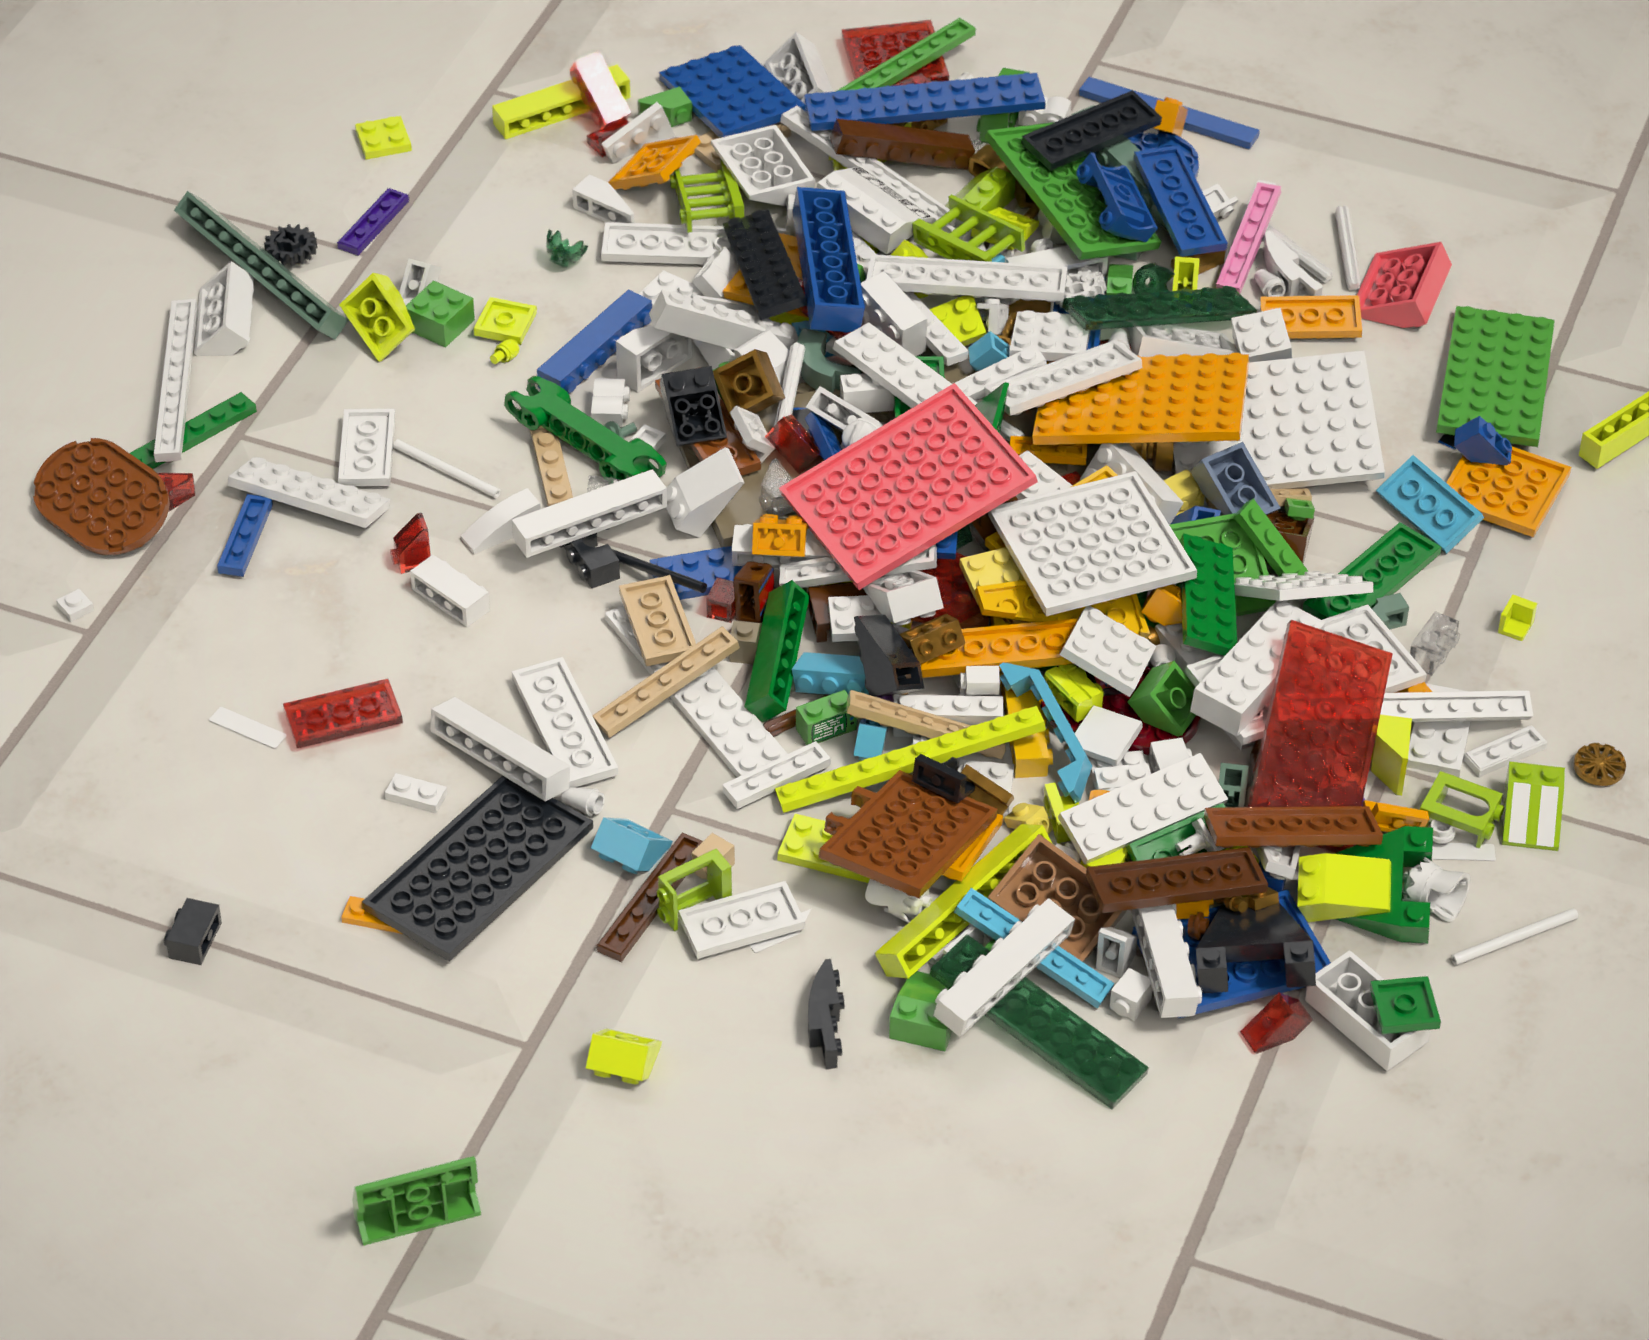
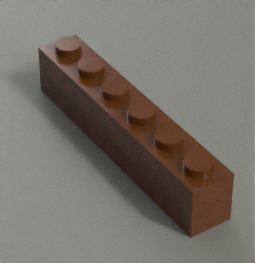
M836 118L830 136L835 153L839 155L969 170L970 158L976 151L968 134Z

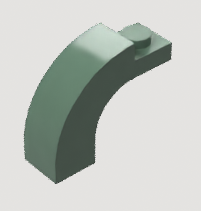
M802 328L797 341L805 346L800 375L809 386L816 390L821 386L833 394L835 389L840 390V375L862 374L859 368L833 363L824 357L826 354V333Z

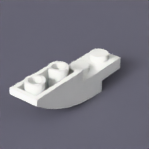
M1270 231L1265 232L1263 247L1265 265L1268 272L1284 281V294L1286 296H1322L1323 287L1318 281H1315L1308 275L1304 269L1298 266L1299 256L1296 252L1287 247Z

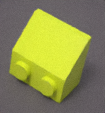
M1379 714L1377 725L1371 726L1370 741H1373L1374 744L1369 743L1367 760H1372L1371 772L1396 795L1402 796L1409 755L1412 718Z
M608 1028L592 1034L586 1068L594 1070L593 1074L599 1077L611 1078V1074L622 1076L621 1081L639 1084V1081L649 1078L662 1041Z

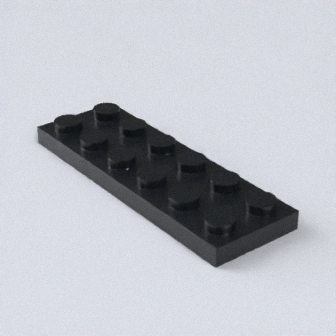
M1132 90L1022 136L1021 144L1045 167L1052 171L1085 157L1091 152H1097L1161 125L1162 117Z

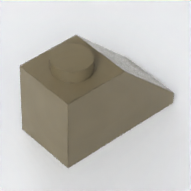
M733 621L731 635L738 641L740 648L729 655L730 662L754 664L762 623Z

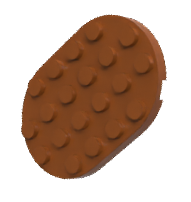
M91 438V441L82 443L74 441L64 445L44 461L34 480V502L45 520L85 549L101 555H118L142 547L160 530L169 511V493L161 477L126 450L105 439Z

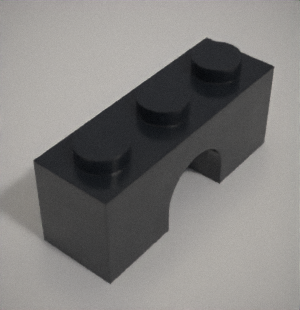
M597 533L559 546L560 548L564 547L570 563H575L580 578L586 580L591 589L620 579L619 559L609 544L596 547L598 546Z

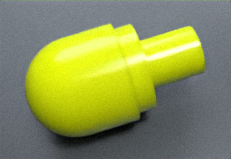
M513 339L504 340L496 346L494 354L490 356L491 362L493 364L509 362L518 355L520 350L519 344Z

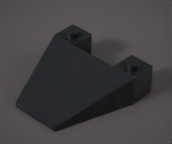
M1280 903L1256 911L1248 907L1244 912H1234L1225 905H1221L1196 948L1198 983L1202 994L1228 992L1227 963L1284 959L1287 988L1316 986L1313 940Z

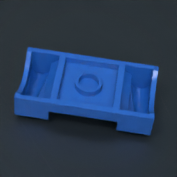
M1091 152L1077 168L1076 175L1080 183L1098 187L1105 198L1107 208L1099 217L1102 229L1118 237L1147 242L1158 228L1127 166L1104 167L1098 163L1096 155Z

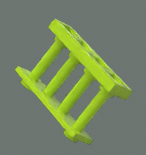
M720 160L721 170H717L716 173L681 176L680 170L677 169L674 171V175H670L671 189L676 190L681 208L680 221L681 224L686 225L688 233L692 232V220L744 217V204L737 181L722 160ZM718 182V184L684 187V185ZM720 193L722 194V196H712V197L693 198V199H688V198H687V197H691V196H701V195L720 194ZM725 205V207L691 211V208Z
M952 194L948 196L949 212L934 223L929 224L920 218L912 223L914 242L946 259L992 262L995 256L1009 246L1021 252L1025 250L1024 230ZM954 219L963 222L950 233L941 230ZM972 228L981 231L969 242L959 239ZM990 237L999 240L998 243L987 251L977 248Z

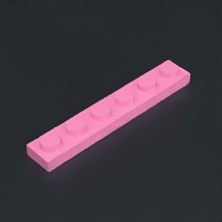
M1257 183L1216 283V291L1241 294L1281 195V186Z

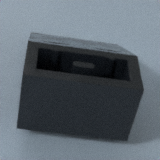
M712 366L661 375L660 389L676 446L727 438Z
M855 616L854 630L859 641L860 660L864 667L865 687L869 695L874 697L892 696L894 694H904L925 689L920 662L887 616Z

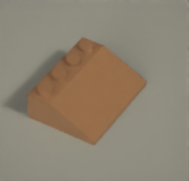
M1040 834L1037 835L988 896L989 900L1022 922L1027 919L1028 913L1035 905L1041 906L1049 898L1075 919L1070 935L1059 946L1082 962L1098 947L1100 929L1104 927L1114 928L1127 912V910L1102 913L1086 878L1087 869Z

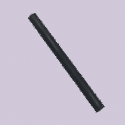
M612 549L619 559V563L657 577L670 575L673 583L700 593H704L707 590V584Z

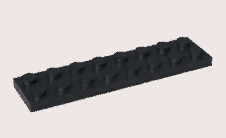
M769 209L757 210L751 215L742 218L735 217L723 223L725 234L760 320L808 305Z

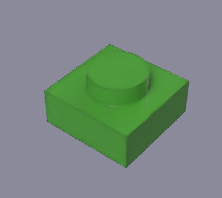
M1286 498L1284 508L1290 518L1298 521H1304L1306 518L1313 519L1315 508L1312 501Z

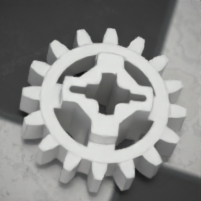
M1091 270L1078 271L1074 275L1070 273L1066 278L1064 301L1055 302L1056 305L1059 304L1061 308L1067 306L1068 309H1071L1072 307L1080 308L1084 304L1088 306L1094 301H1098V296H1104V291L1107 290L1103 275H1099L1098 271L1091 273Z

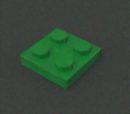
M1428 976L1370 982V992L1382 1034L1440 1029L1441 1019Z

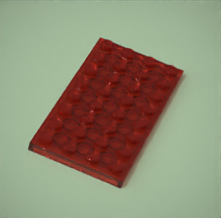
M1290 620L1287 623L1248 807L1362 806L1393 653L1294 620ZM1316 845L1315 847L1337 853L1353 845H1343L1341 847Z

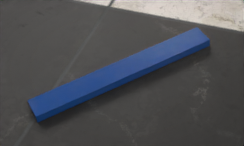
M1089 76L1079 89V96L1103 103L1132 90ZM1134 91L1154 110L1157 100L1164 101L1163 99ZM1185 107L1188 109L1183 129L1247 149H1251L1259 137V129Z

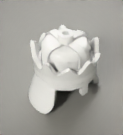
M1424 857L1425 862H1421L1420 865L1411 868L1409 872L1403 875L1402 882L1405 885L1402 888V894L1405 898L1402 901L1430 902V912L1435 913L1444 921L1452 922L1459 914L1470 887V875L1464 872L1443 870L1442 867Z
M872 879L869 880L865 895L869 903L886 906L884 908L885 912L893 914L895 917L908 923L932 903L929 889L920 898H916Z

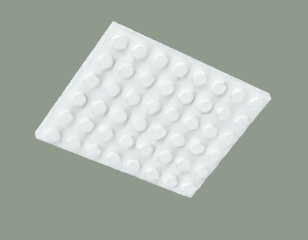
M1365 351L1250 362L1240 441L1174 442L1173 456L1176 474L1183 470L1191 471L1201 459L1244 442L1270 489L1384 479L1385 470Z

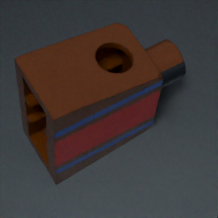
M750 561L734 577L736 620L762 623L769 592L774 590V568L772 565Z

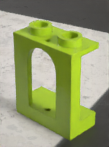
M1440 771L1420 807V810L1428 811L1430 820L1425 827H1428L1434 819L1478 835L1476 847L1480 848L1485 839L1490 840L1495 827L1494 821L1499 822L1504 811V806L1501 805L1503 793ZM1448 788L1483 800L1489 806V811L1482 816H1474L1442 805V802L1448 793Z
M717 848L658 876L659 889H657V896L659 898V908L657 912L661 921L668 923L675 932L678 930V910L692 907L712 896L716 900L732 896V866ZM707 866L706 882L677 895V892L671 886L672 883Z

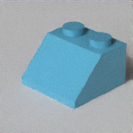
M603 817L591 849L599 852L598 857L612 863L616 860L623 864L622 869L637 874L638 871H650L671 847L673 841L629 819Z

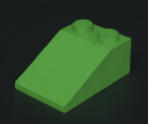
M916 971L909 977L898 993L890 1014L889 1039L945 1052L952 1030L934 1016L937 1005L935 1000L942 990H949L954 986L955 980Z

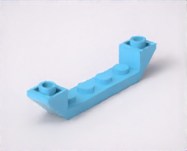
M1003 662L999 665L1004 673L1000 676V679L1006 690L1013 689L1017 697L1032 690L1037 701L1043 699L1046 706L1042 707L1045 716L1049 722L1054 720L1058 726L1053 729L1060 743L1066 741L1069 748L1065 752L1071 763L1057 771L1061 778L1058 785L1064 796L1070 795L1076 804L1081 800L1092 769L1090 760L1041 672L1037 669Z

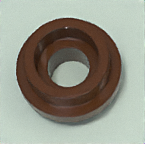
M1197 912V914H1190L1188 936L1195 937V940L1201 941L1209 927V919L1204 917L1203 912Z

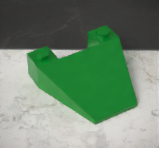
M1404 826L1383 834L1382 844L1367 847L1355 845L1334 853L1389 859L1391 861L1390 912L1335 920L1398 942L1428 944L1430 902L1402 901L1403 867L1414 868L1420 865L1421 862H1425L1424 857L1432 861L1433 827Z

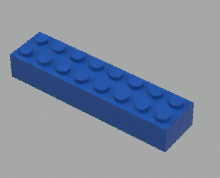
M797 187L792 213L805 297L808 304L807 311L810 329L841 331L844 333L853 332L862 325L865 306L845 191Z

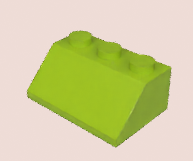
M994 167L975 176L955 196L986 212L998 207L1004 208L1015 198L1016 178L1012 173ZM949 202L945 205V207H947L948 209H949Z

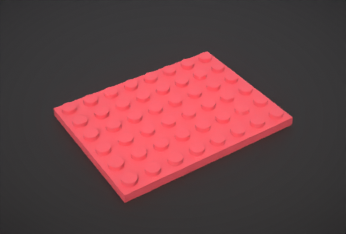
M953 383L779 487V490L792 509L802 518L804 523L808 524L810 531L857 589L860 590L1036 484L1038 480L1035 473L960 388Z

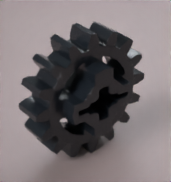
M287 224L285 228L278 226V231L271 230L270 236H265L264 242L265 251L277 261H280L283 266L287 263H290L292 267H294L295 263L304 264V259L311 260V255H316V248H318L314 232H309L308 227L300 229L299 224L295 228H291L290 224Z

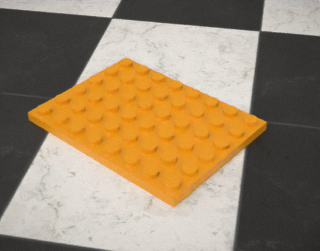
M1208 353L1197 356L1181 354L1179 356L1155 355L1153 357H1140L1142 359V368L1133 371L1129 375L1116 377L1107 383L1094 385L1085 391L1072 393L1063 399H1056L1038 407L1032 435L1033 445L1240 441L1249 370V354L1231 353L1229 355H1216Z

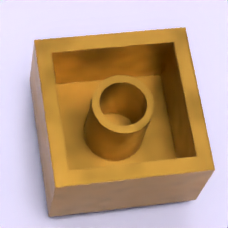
M754 349L713 371L730 417H732L730 412L735 406L756 414L785 399L767 352Z

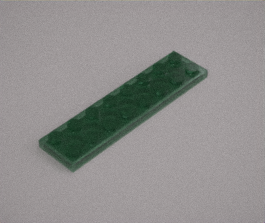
M1231 286L1213 289L1203 287L1198 290L1184 288L1181 291L1161 290L1160 292L1151 293L1140 291L1136 294H1097L1096 296L1089 297L1077 295L1074 298H1064L1062 308L1084 330L1229 321L1234 317L1257 313V309Z
M966 934L931 968L930 975L950 989L954 986L955 980L962 972L968 973L972 969L974 962L982 954L986 956L991 951ZM1026 977L985 1014L987 1018L1110 1109H1113L1148 1073V1066Z

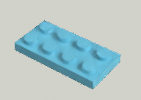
M1414 455L1376 490L1379 496L1431 541L1440 545L1446 554L1484 519L1479 510Z

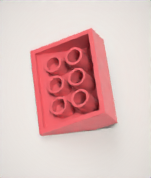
M1442 242L1376 253L1357 294L1360 300L1361 319L1401 328L1426 325L1452 266Z

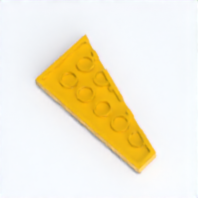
M1025 580L977 586L975 590L981 614L1028 622H1043L1079 618L1085 608L1081 607L1045 616ZM1137 594L1089 605L1094 609L1100 610L1114 621L1123 624L1139 636L1148 639L1150 631L1144 614L1141 612L1142 608Z

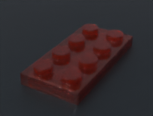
M388 678L283 703L284 713L297 749L403 723L402 714Z

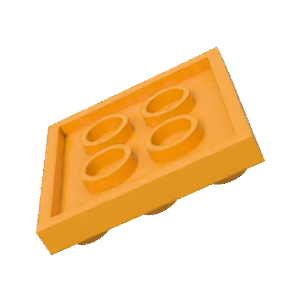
M696 134L646 143L608 183L614 190H628L634 186L645 187L652 183L663 184L670 179V175L683 165L682 162L687 157L694 154V149L701 141Z

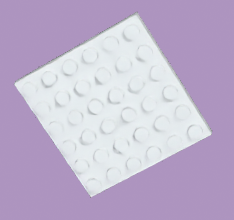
M1136 471L1001 504L988 512L989 518L1045 616L1197 578V569Z

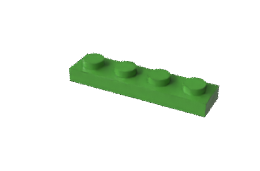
M1254 498L1247 501L1233 517L1279 577H1282V574L1285 573L1305 575L1304 572H1308L1307 568Z

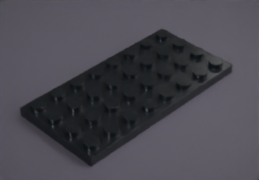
M502 775L362 901V909L450 962L593 829V820L554 798L544 801Z

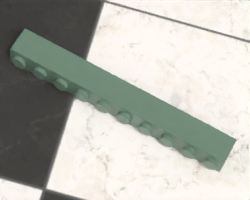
M189 191L185 193L174 209L177 214L314 328L334 340L338 337L349 321L348 318L205 200Z

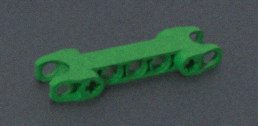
M532 376L527 379L526 391L529 396L520 394L517 391H510L505 394L504 406L519 423L530 430H536L542 426L599 463L601 475L612 484L652 469L658 477L665 474L667 463L651 445L640 438H634L628 442L572 406L568 392L554 382L539 376ZM535 384L540 387V392L536 389ZM512 400H514L521 407V409L516 408ZM649 459L654 460V461L657 463L658 468H656V467L649 461Z

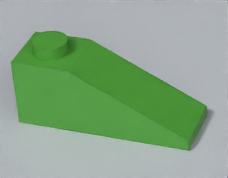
M1109 264L1105 315L1125 317V308L1131 303L1134 265Z

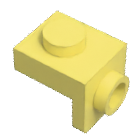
M1020 803L1014 806L1012 811L1003 818L1007 828L1016 829L1021 824L1043 825L1047 834L1053 830L1044 806Z

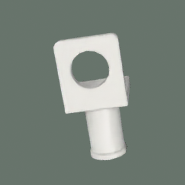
M1201 818L1192 822L1196 834L1175 844L1177 852L1185 847H1189V849L1180 853V856L1195 854L1204 848L1207 852L1224 849L1223 847L1215 846L1212 836Z

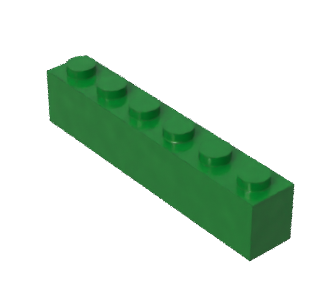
M793 580L769 592L745 702V708L762 723L787 710L793 680L792 668L797 661L810 597Z

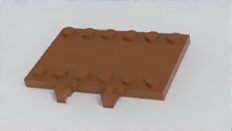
M899 770L877 793L857 786L852 791L851 805H856L860 809L850 819L843 816L838 817L833 815L832 812L826 816L824 831L833 836L820 848L819 858L902 891L909 896L920 898L997 818L998 809L969 797L964 798L959 803H955L912 782L911 774Z

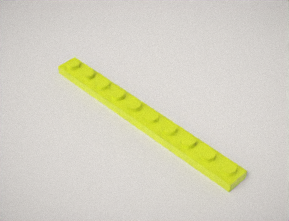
M1037 706L1026 708L898 750H892L879 756L867 758L860 762L816 774L806 779L787 783L775 788L776 795L782 811L785 813L852 792L857 786L864 788L890 780L899 770L908 774L912 773L915 758L920 754L939 763H944L952 757H963L1045 731V722Z

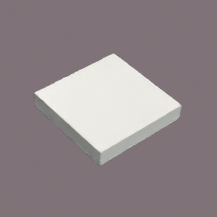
M1093 705L1075 732V735L1088 757L1118 766L1143 726L1142 721Z

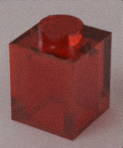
M716 578L706 598L707 618L728 623L733 622L736 616L734 581Z

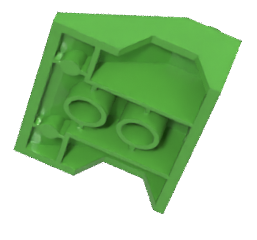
M475 1156L355 1186L352 1202L354 1217L363 1246L480 1216L481 1210L475 1183H478Z

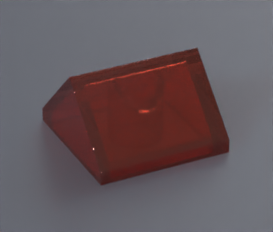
M792 414L782 417L765 436L799 474L821 457L819 455L820 449L813 442L815 439Z

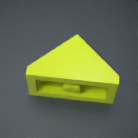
M1175 257L1171 306L1196 308L1200 258Z

